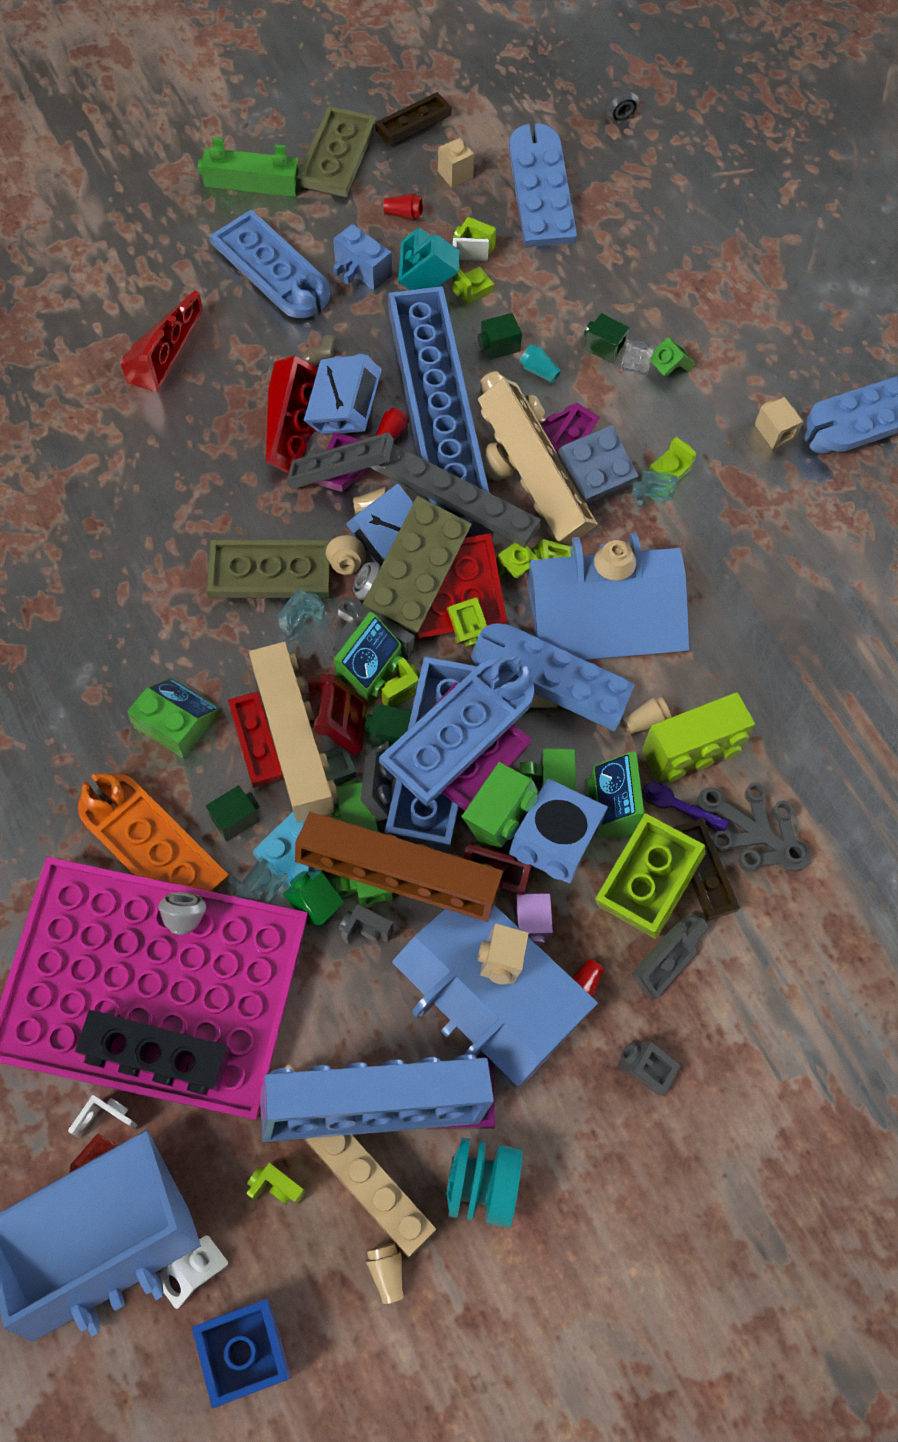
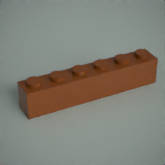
M309 812L295 841V862L485 922H488L503 875L502 870L496 869L489 864H479L463 859L456 854L440 852L424 844H414L398 839L391 834H382L366 829L358 824H349L336 820L329 815H320L314 812Z

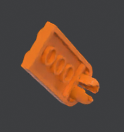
M97 773L91 775L95 785L113 802L111 805L106 801L103 802L86 780L83 782L81 796L78 801L80 819L85 827L132 875L210 892H216L230 879L229 874L129 776L119 773Z

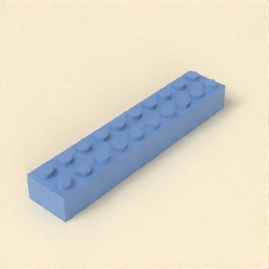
M443 286L388 293L389 318L417 456L489 493ZM426 497L427 501L471 523L472 525L466 537L490 533L493 537V531Z

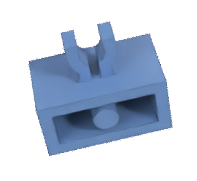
M351 224L334 238L336 264L333 266V274L339 276L340 273L346 272L344 274L345 283L350 284L356 277L375 290L392 275V252L355 225Z

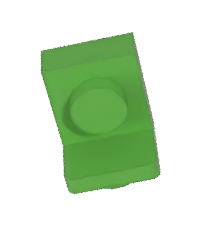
M667 337L649 355V359L664 376H668L675 368L678 369L679 367L689 372L696 365L684 348L670 337Z

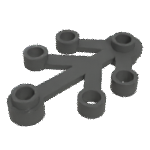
M757 782L751 783L745 791V799L750 803L754 821L726 803L719 790L705 788L700 792L696 800L697 807L714 815L718 813L746 832L732 835L726 831L716 832L712 840L718 853H724L731 848L764 844L773 850L772 852L758 854L752 849L745 850L738 860L741 869L751 872L757 867L780 864L788 871L797 872L803 870L808 865L810 852L804 843L796 840L791 816L794 813L791 803L782 800L777 802L772 809V816L779 823L782 837L780 839L771 832L763 801L766 796V789L762 784ZM750 790H757L760 793V797L752 796ZM706 796H713L717 802H708ZM778 808L786 809L788 815H781L778 812ZM717 838H723V839H725L726 842H727V845H726V846H721V845H719V844L717 843L716 839H717ZM789 851H796L799 854V858H792ZM744 857H752L754 859L755 864H747L744 860Z

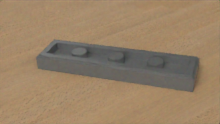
M384 433L292 460L286 483L291 489L389 462L394 439L389 433Z

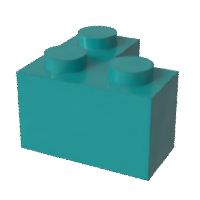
M418 227L401 241L398 283L409 290L439 287L459 272L460 250L436 233L431 236Z

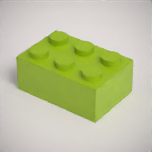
M738 692L651 725L641 752L658 783L667 779L669 782H674L684 777L687 771L695 768L701 771L713 765L715 760L723 757L728 760L738 756L743 751L742 748L745 743L750 739L749 736L756 724Z
M645 813L596 896L595 900L598 907L657 940L704 858L705 845Z

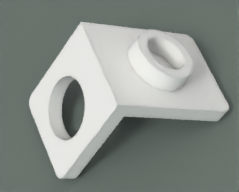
M453 238V246L460 250L459 260H488V239Z
M92 1095L68 1132L77 1138H81L101 1108L134 1130L138 1125L124 1116L128 1109L114 1099L110 1098L106 1104Z
M208 1235L199 1239L201 1247L164 1267L160 1272L164 1294L176 1309L185 1303L196 1288L228 1265V1261ZM169 1275L175 1277L179 1282L180 1294L172 1289Z

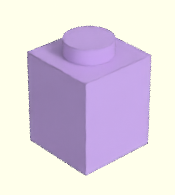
M550 893L517 894L514 903L515 925L521 931L528 932V937L538 947L545 945V942H550L553 933Z

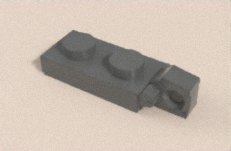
M347 597L338 608V616L358 627L367 614L372 612L402 644V657L408 660L414 653L415 635L411 634L408 629L397 626L386 618L363 607L360 601Z
M389 741L376 747L373 746L371 754L365 756L360 800L377 821L388 818L389 807L392 801L391 785L394 776L379 763V757L392 746Z
M691 913L688 914L666 934L633 971L631 975L647 997L653 1000L657 999L697 953L695 949L697 941L709 928L702 917L700 918Z

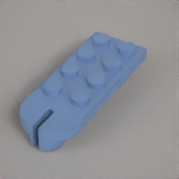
M534 123L532 137L530 124L522 125L514 130L510 137L509 156L524 247L576 243L577 233L560 137L554 129L539 123Z
M249 210L210 235L211 244L285 314L295 318H307L317 314V307L322 311L328 305L330 287L327 279L253 210Z
M898 376L816 403L806 420L808 429L805 433V442L812 440L809 445L811 450L820 454H826L831 451L843 452L897 434Z
M491 624L481 631L471 653L475 666H479L484 661L493 658L519 657L521 659L519 672L509 682H514L519 678L521 668L527 664L534 684V694L610 730H616L635 685L634 683L513 626Z
M507 656L484 661L379 757V763L422 803L428 806L530 708L534 695V684L530 677L528 665L525 664L521 668L519 678L514 682H508L519 672L521 663L519 657Z

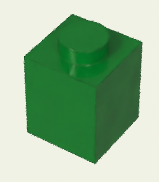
M303 871L297 874L290 881L291 887L283 893L295 910L308 912L307 925H322L345 903L322 871Z

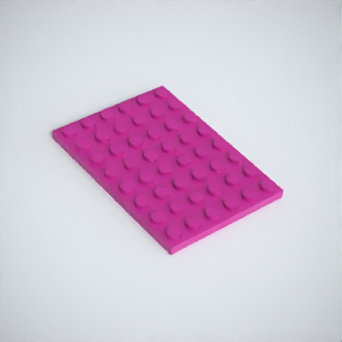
M46 857L0 1000V1063L258 1121L264 1076L270 1073L308 921V912ZM174 892L193 893L200 896L207 906L198 927L191 930L189 934H174L164 925L158 905L167 894ZM89 1009L227 1045L231 1052L219 1092L209 1089L207 1096L187 1091L188 1083L175 1080L172 1087L153 1082L154 1074L140 1071L139 1077H133L117 1072L119 1065L106 1062L105 1068H100L83 1063L85 1056L76 1053L75 1050ZM120 1036L113 1041L111 1049L114 1055L120 1054L126 1048L127 1041L125 1036ZM153 1045L146 1051L145 1059L148 1064L154 1063L160 1058L161 1048L159 1045ZM186 1054L181 1058L179 1069L182 1073L193 1069L195 1066V1056L193 1054Z

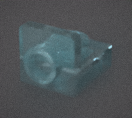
M643 470L640 481L635 480L631 497L637 498L635 509L641 510L644 497H650L657 501H671L678 476Z
M298 588L278 614L279 629L291 635L296 627L300 628L307 618V613L322 620L325 612L324 603L320 597L312 592L306 593Z
M261 856L242 882L232 875L228 882L236 888L233 893L236 897L268 904L289 875Z

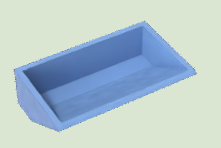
M635 532L629 533L630 542H627L635 555L636 568L630 577L621 581L608 580L597 572L594 565L595 555L583 556L579 537L572 538L573 546L570 547L571 557L530 560L527 587L535 637L583 660L689 651L686 573L681 549L641 551L637 534ZM599 544V549L605 544Z
M495 905L488 922L445 909L416 934L392 961L425 995L415 1006L412 1014L416 1018L418 1016L422 1017L436 1005L450 1019L441 1032L448 1038L459 1028L473 1042V1045L464 1055L470 1054L477 1057L483 1052L519 1087L527 1083L598 1002L529 937L527 939L522 971L514 985L509 983L497 984L487 977L480 976L482 962L477 961L479 948L482 941H487L494 924L517 930L520 929Z
M148 1129L0 1211V1314L4 1329L34 1342L74 1319L81 1332L88 1329L90 1336L93 1337L98 1334L100 1329L99 1317L95 1308L97 1305L110 1299L113 1310L117 1311L125 1306L122 1291L140 1282L146 1295L152 1292L155 1300H158L164 1293L158 1271L201 1247L191 1213Z

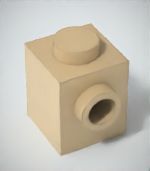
M461 138L438 147V172L451 188L473 178L474 153Z
M783 397L779 400L768 401L763 404L759 409L754 425L771 448L774 449L795 440L803 421L799 417L796 408L791 406L787 399Z
M494 924L487 941H482L479 948L477 961L482 962L480 976L487 977L497 984L509 983L514 985L522 971L529 933Z

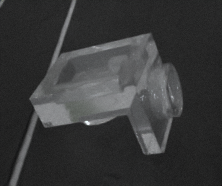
M627 339L620 370L647 376L655 346Z

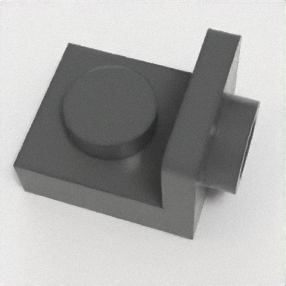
M358 904L353 913L348 911L345 914L339 927L342 930V940L347 944L351 942L358 927L361 928L360 932L362 935L376 942L379 939L388 942L394 932L392 921Z
M633 1040L624 1048L621 1054V1061L617 1066V1070L622 1074L633 1075L656 1095L662 1096L666 1094L680 1068L677 1062L652 1042Z

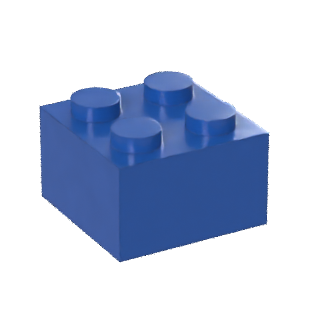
M265 1299L192 1326L212 1409L292 1379L271 1300Z

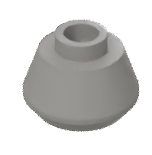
M378 562L366 563L357 574L353 591L359 600H364L381 568Z
M188 892L167 894L158 905L164 925L172 933L178 935L189 934L191 930L197 928L207 907L200 896Z

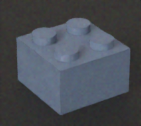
M613 425L561 446L557 453L587 506L629 488L638 477Z

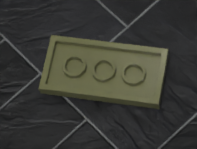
M328 106L296 177L297 186L347 197L375 130L376 116Z
M417 496L362 606L417 634L472 524Z
M210 540L207 581L208 598H329L330 563L326 556V548L330 540Z

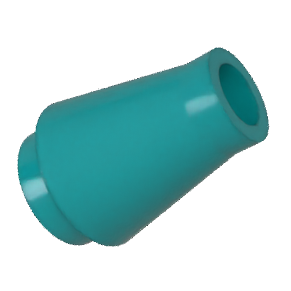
M534 344L526 349L519 361L524 365L523 369L547 380L551 384L559 377L562 371L554 364L541 346L536 347Z

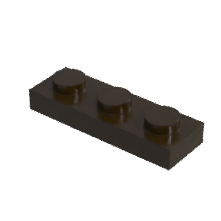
M436 92L376 121L375 131L390 146L451 116L452 107Z
M704 818L674 826V829L705 845V856L694 873L691 882L706 920L709 921L738 912L740 905Z

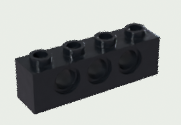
M89 1009L75 1052L85 1056L83 1062L85 1064L105 1068L106 1062L119 1065L117 1071L119 1073L133 1077H139L140 1071L154 1074L153 1082L172 1087L175 1080L188 1083L187 1091L207 1096L209 1089L219 1092L231 1049L227 1045ZM120 1036H125L127 1041L126 1048L120 1054L114 1055L111 1049L113 1041ZM153 1045H159L161 1048L160 1058L156 1062L148 1064L145 1059L146 1051ZM186 1054H193L195 1056V1066L191 1071L182 1073L179 1069L181 1058Z

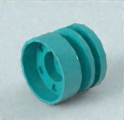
M461 1137L460 1145L452 1157L446 1192L449 1208L448 1217L457 1218L460 1201L467 1202L466 1220L472 1221L478 1205L485 1206L486 1224L510 1229L519 1188L523 1149L499 1144L493 1160L486 1159L485 1141H479L476 1157L468 1156L470 1139Z

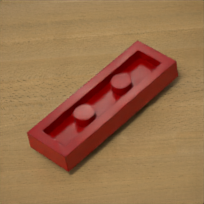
M258 691L228 699L252 787L255 788L283 780V773Z

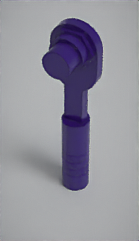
M656 781L648 782L643 787V799L658 808L665 809L671 806L695 820L704 818L706 825L718 831H725L729 824V821L675 798L673 791L669 787Z

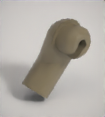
M325 335L321 346L305 352L302 360L314 367H318L321 359L333 357L336 339L331 335Z

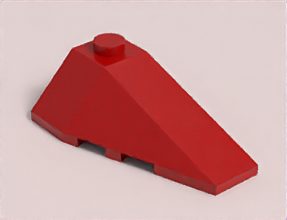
M194 290L139 338L132 345L128 354L126 353L123 356L121 369L123 370L126 383L158 392L203 312L198 291Z
M295 355L274 362L268 387L266 463L288 474L292 460L302 457L307 449V442L312 434L317 432L304 421L318 368Z

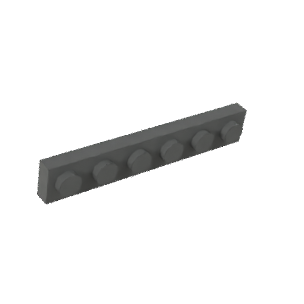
M395 444L392 445L389 462L371 467L379 473L524 548L540 526L541 519Z

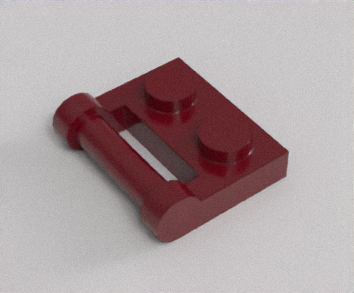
M325 674L320 680L322 696L319 717L314 721V731L319 735H327L351 755H355L363 750L368 701L337 676ZM335 695L337 696L335 717L333 720L331 717Z

